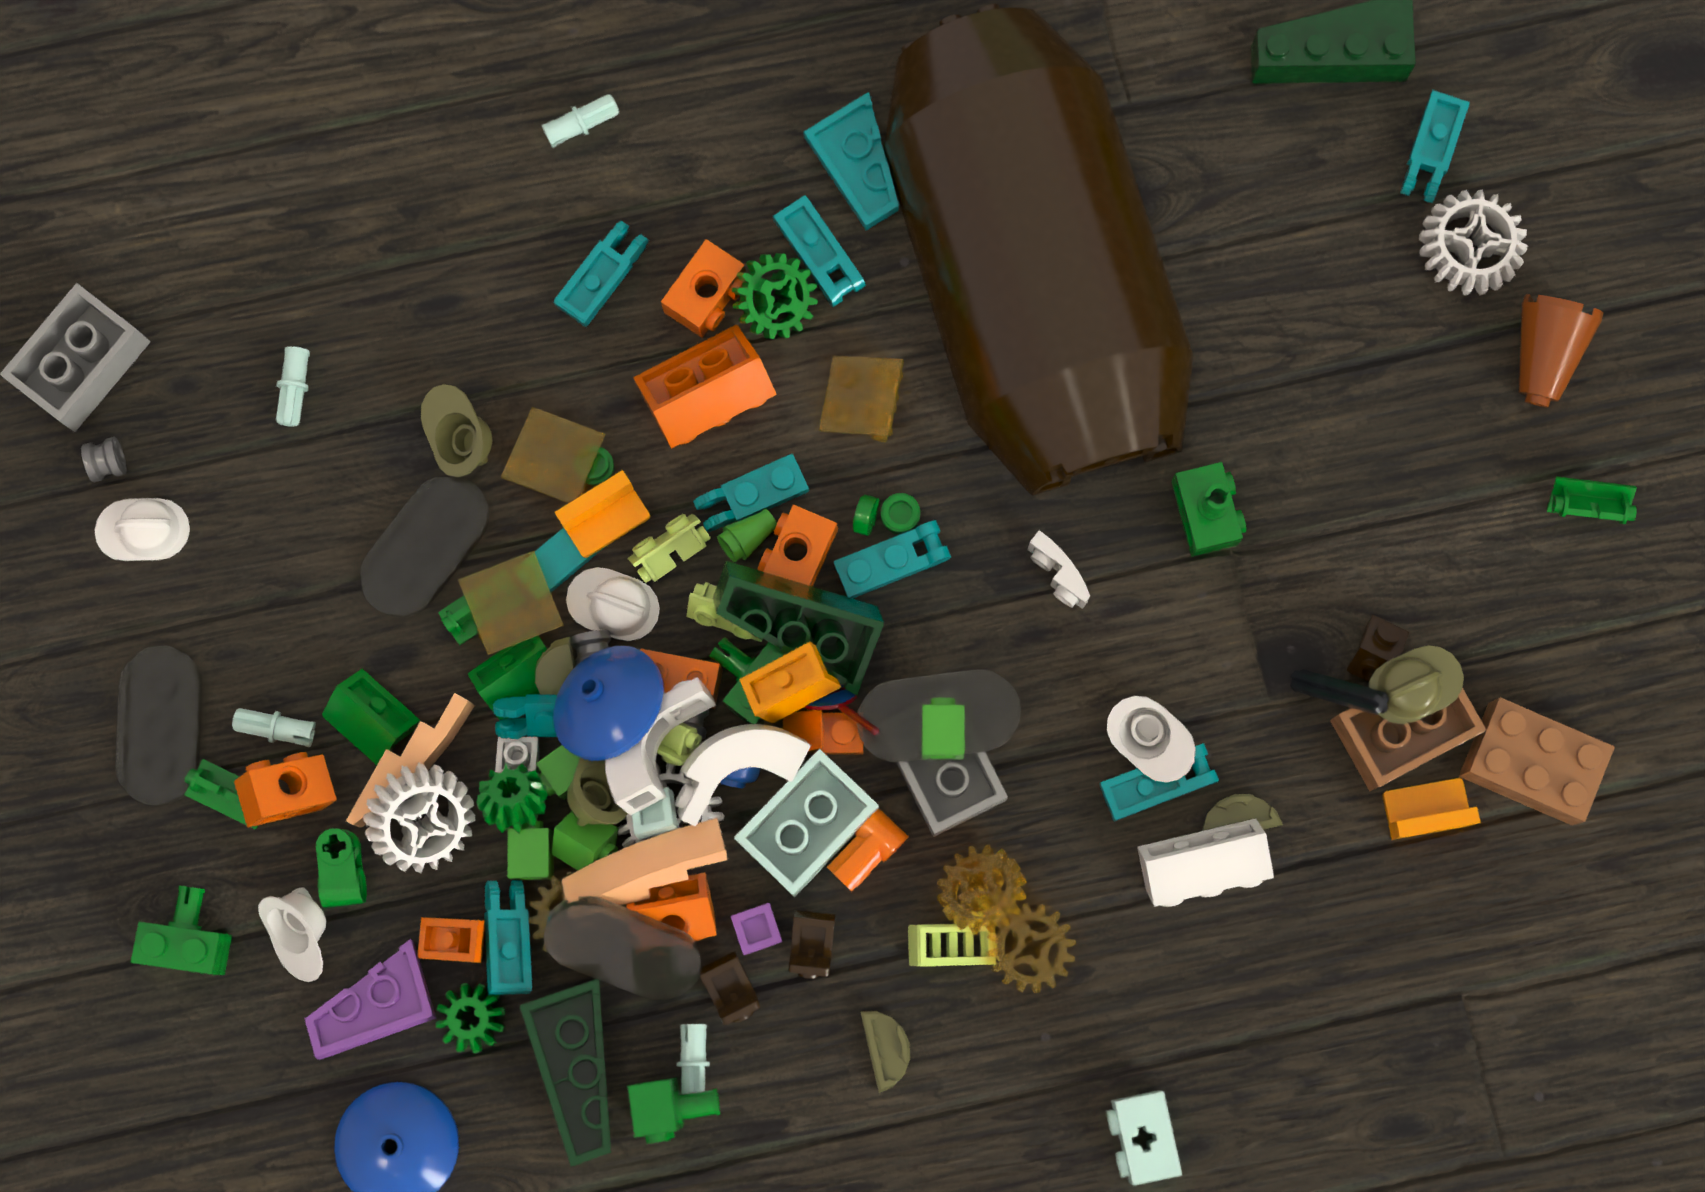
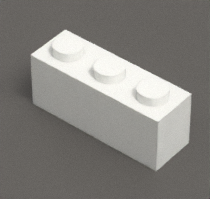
M1256 818L1137 847L1146 892L1154 906H1176L1182 903L1184 899L1196 896L1213 897L1221 894L1225 889L1238 886L1244 888L1260 885L1263 880L1274 878L1266 833Z

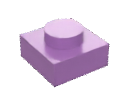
M770 903L731 916L743 955L783 942Z

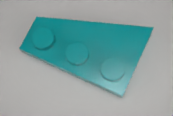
M869 92L804 131V138L865 230L870 229L899 211V204L888 162L885 158Z

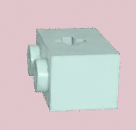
M1157 1090L1111 1100L1113 1110L1106 1111L1111 1135L1119 1134L1122 1151L1115 1154L1120 1176H1128L1129 1183L1132 1185L1181 1176L1182 1171L1164 1091ZM1138 1127H1142L1145 1132L1152 1133V1139L1146 1141L1147 1149L1142 1150L1139 1144L1132 1143V1137L1138 1135Z

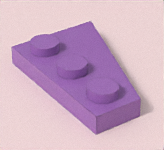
M408 940L399 947L400 950L383 963L379 962L368 971L369 974L349 989H343L305 1018L315 1058L321 1060L436 1019L413 940Z

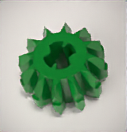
M505 762L503 771L500 773L490 769L488 775L490 780L479 782L480 795L477 796V805L479 810L483 812L482 815L485 822L489 826L496 824L497 829L502 833L510 826H513L514 830L520 833L521 825L524 823L535 827V815L545 814L546 806L544 801L547 800L548 796L546 786L542 784L540 775L536 770L528 772L527 767L523 763L515 770H512Z
M464 983L460 987L461 998L453 990H449L446 993V997L452 1006L443 1004L437 1006L438 1012L447 1014V1020H439L435 1024L436 1028L449 1027L450 1031L442 1038L445 1044L454 1041L458 1037L456 1043L457 1052H464L470 1042L473 1053H479L482 1050L481 1038L489 1046L496 1044V1039L490 1033V1030L492 1029L497 1032L505 1030V1025L494 1021L495 1016H503L507 1012L506 1008H492L499 1000V995H489L484 999L486 985L478 984L474 993H472L470 985ZM472 1006L475 1008L474 1015L479 1017L480 1021L478 1025H470V1030L467 1028L468 1021L462 1017L464 1012L472 1011Z

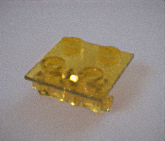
M833 356L819 431L872 435L873 440L887 442L888 436L893 434V429L891 428L894 413L897 412L896 401H899L898 391L900 380L904 374L902 372L904 360Z
M532 407L501 478L570 503L586 493L587 485L584 484L605 438V434Z
M534 551L458 580L476 624L477 633L488 655L563 626Z

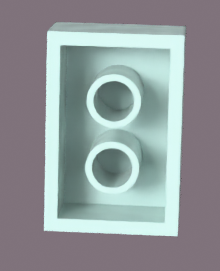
M819 749L798 770L793 781H788L734 839L782 886L796 897L854 836L864 822L879 809V805Z

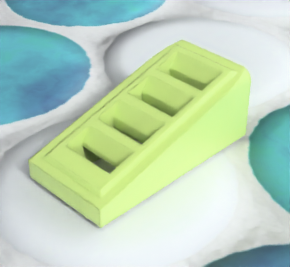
M995 923L909 925V965L954 966L996 964ZM957 932H963V957H958ZM973 932H980V956H974ZM926 933H929L930 957H926ZM941 933H946V957H941Z

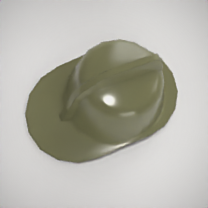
M447 384L431 389L426 394L421 405V421L439 468L448 476L458 478L466 476L477 466L488 462L487 456L491 451L493 442L492 432L488 424L476 415L470 400L462 390Z
M1428 645L1413 649L1387 661L1377 668L1369 681V688L1383 691L1389 696L1387 703L1389 709L1384 714L1379 713L1380 717L1391 723L1406 724L1420 720L1453 703L1462 691L1464 675L1460 663L1452 653L1442 647Z
M580 758L573 780L567 790L569 807L575 816L578 817L577 825L584 826L588 823L592 825L617 824L625 819L627 812L616 804L610 790L605 760L590 761Z

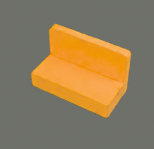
M623 470L554 512L583 558H588L650 519L648 510Z
M811 642L739 679L754 715L770 723H775L841 688L839 680L827 673L816 645Z
M1461 778L1389 790L1382 794L1392 840L1481 823L1477 807L1469 808L1464 782Z

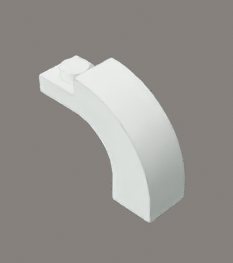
M698 678L682 681L676 684L668 693L663 691L660 711L647 734L625 753L605 760L607 780L614 800L630 816L666 798L656 771V755L660 743L667 733L677 725L716 705L711 692Z
M763 724L739 725L716 733L701 743L682 766L681 770L683 773L694 780L691 785L685 783L680 790L675 805L679 807L676 813L681 820L696 827L717 785L728 774L738 769L747 767L763 768L792 782L811 745L791 732Z

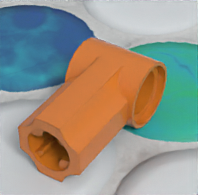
M880 808L864 822L854 834L856 837L827 866L851 892L871 874V871L881 861L884 863L909 837Z

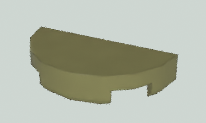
M570 637L551 643V647L543 652L538 659L535 683L540 695H558L564 680L575 668Z
M1233 794L1218 801L1206 815L1202 831L1255 818L1263 830L1281 826L1283 823L1277 811L1264 800L1251 794Z
M877 1011L861 1012L878 1091L881 1093L894 1087L905 1075L910 1062V1042L904 1029L892 1017Z

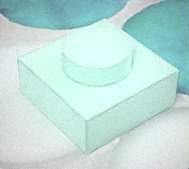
M669 787L663 788L666 798L632 814L634 835L641 840L678 829L674 793Z

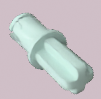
M605 95L579 109L576 106L571 107L573 111L543 124L542 127L551 146L556 147V145L581 133L589 134L588 129L618 115L619 110L613 97Z
M285 347L282 378L277 381L276 385L280 388L276 421L278 424L289 427L298 426L300 423L303 395L309 388L305 384L310 351L300 347Z
M239 708L234 714L232 727L237 732L267 737L270 743L279 740L311 747L315 735V730L312 729H315L316 722L284 717L278 711H275L274 715Z
M681 1024V1062H677V1066H682V1094L705 1091V1066H710V1062H706L707 1024Z

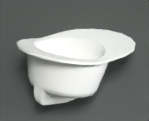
M160 498L116 501L103 510L97 519L95 527L96 543L102 552L112 559L122 561L170 558L181 551L187 543L190 532L189 520L183 509L172 501Z
M596 567L584 570L573 579L567 591V607L574 620L593 631L609 630L610 637L625 641L641 639L652 631L658 621L660 607L657 596L651 587L636 578L611 569Z
M1142 696L1125 698L1113 707L1107 722V732L1110 741L1143 774L1155 781L1167 783L1179 780L1189 772L1195 760L1196 749L1192 735L1165 707L1148 697Z
M297 888L282 898L272 896L263 898L258 905L259 915L269 933L275 952L282 965L299 980L311 982L318 979L322 973L323 959L317 942L326 928V917L322 909L313 901L305 888Z

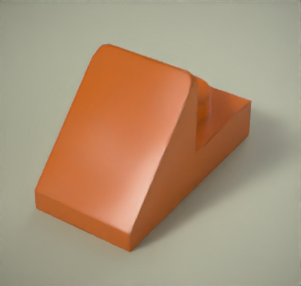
M822 710L794 712L783 718L784 730L797 735L811 745L806 755H814L819 749L825 754H863V727L844 713H823Z
M421 917L417 958L482 963L485 921Z

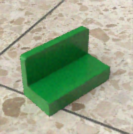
M532 628L467 673L477 692L493 713V703L497 699L540 695L535 683L536 664L543 652L547 650V647L534 628ZM496 716L499 720H503L504 718Z
M360 669L336 686L322 713L326 721L376 765H378L386 749L392 752L394 746L415 731L421 721L363 669Z

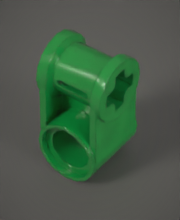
M331 828L325 830L316 842L319 872L318 892L322 907L330 908L365 903L367 899V884L363 870L359 838L354 832L346 829ZM338 841L346 843V849L339 851V853L332 852L331 845L338 843Z

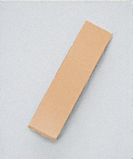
M454 693L435 729L420 721L401 757L386 749L346 821L360 828L366 825L363 820L364 814L372 812L366 805L367 799L379 798L374 791L375 785H381L386 788L389 785L386 779L387 773L394 775L397 779L402 776V766H407L411 773H414L418 762L424 764L427 770H429L453 741L475 705Z
M715 818L697 823L696 827L689 825L635 843L562 879L569 917L650 898L649 888L689 879L687 869L727 860L718 819Z

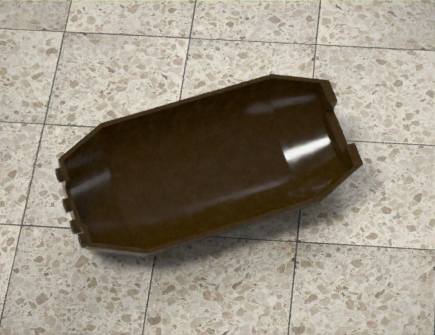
M989 4L968 16L951 15L945 17L939 22V27L924 34L917 40L905 44L901 48L902 53L896 63L883 150L968 425L1031 496L1070 484L1072 476L1142 456L1145 463L1182 452L1194 355L1102 77L1033 9L999 8L998 4Z

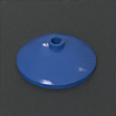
M630 646L604 648L581 661L564 680L555 701L553 724L560 743L575 756L590 761L611 759L635 746L654 724L662 705L663 679L656 663L641 650Z
M406 1082L382 1084L367 1090L357 1097L344 1112L335 1136L337 1167L343 1180L353 1192H437L449 1179L455 1167L459 1151L458 1129L447 1105L432 1091L417 1084ZM389 1138L394 1139L398 1144L395 1154H389L385 1150V1142Z

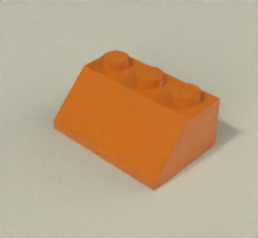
M737 324L633 377L671 449L680 444H687L693 441L697 435L714 426H722L728 423L732 417L749 408H757L763 405L767 399L777 395L759 355Z

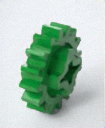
M776 253L774 258L770 254H761L760 264L749 260L747 266L750 272L748 274L738 272L736 275L743 283L741 287L732 288L733 293L740 295V301L732 305L734 309H743L744 314L739 318L740 323L748 324L753 322L750 327L751 333L760 334L763 331L764 338L774 339L776 333L781 338H789V328L801 332L803 330L800 322L801 318L810 320L813 318V315L807 308L808 305H816L818 303V300L809 296V292L815 290L817 284L806 282L805 279L811 273L809 269L797 270L800 264L799 259L790 258L787 261L786 254ZM778 270L777 273H773L770 279L761 278L768 271ZM773 289H775V295L779 297L777 303H774L775 298L771 295ZM780 313L789 314V316L781 321L772 322L773 319H777Z

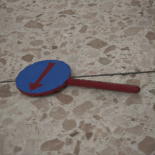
M840 684L841 688L805 706V708L811 710L838 708L873 735L879 733L878 727L847 706L857 698L858 694L855 695L846 690L842 684Z

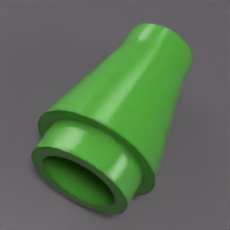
M763 509L757 514L724 526L723 532L717 536V540L725 554L733 562L741 558L746 560L775 530L777 522L767 509Z

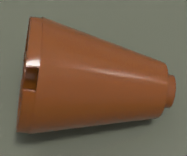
M1530 294L1524 296L1521 314L1519 393L1526 395V403L1549 407L1550 401L1559 402L1602 321L1603 312L1594 308L1592 315L1582 312L1584 304L1544 295H1538L1537 301L1534 302Z

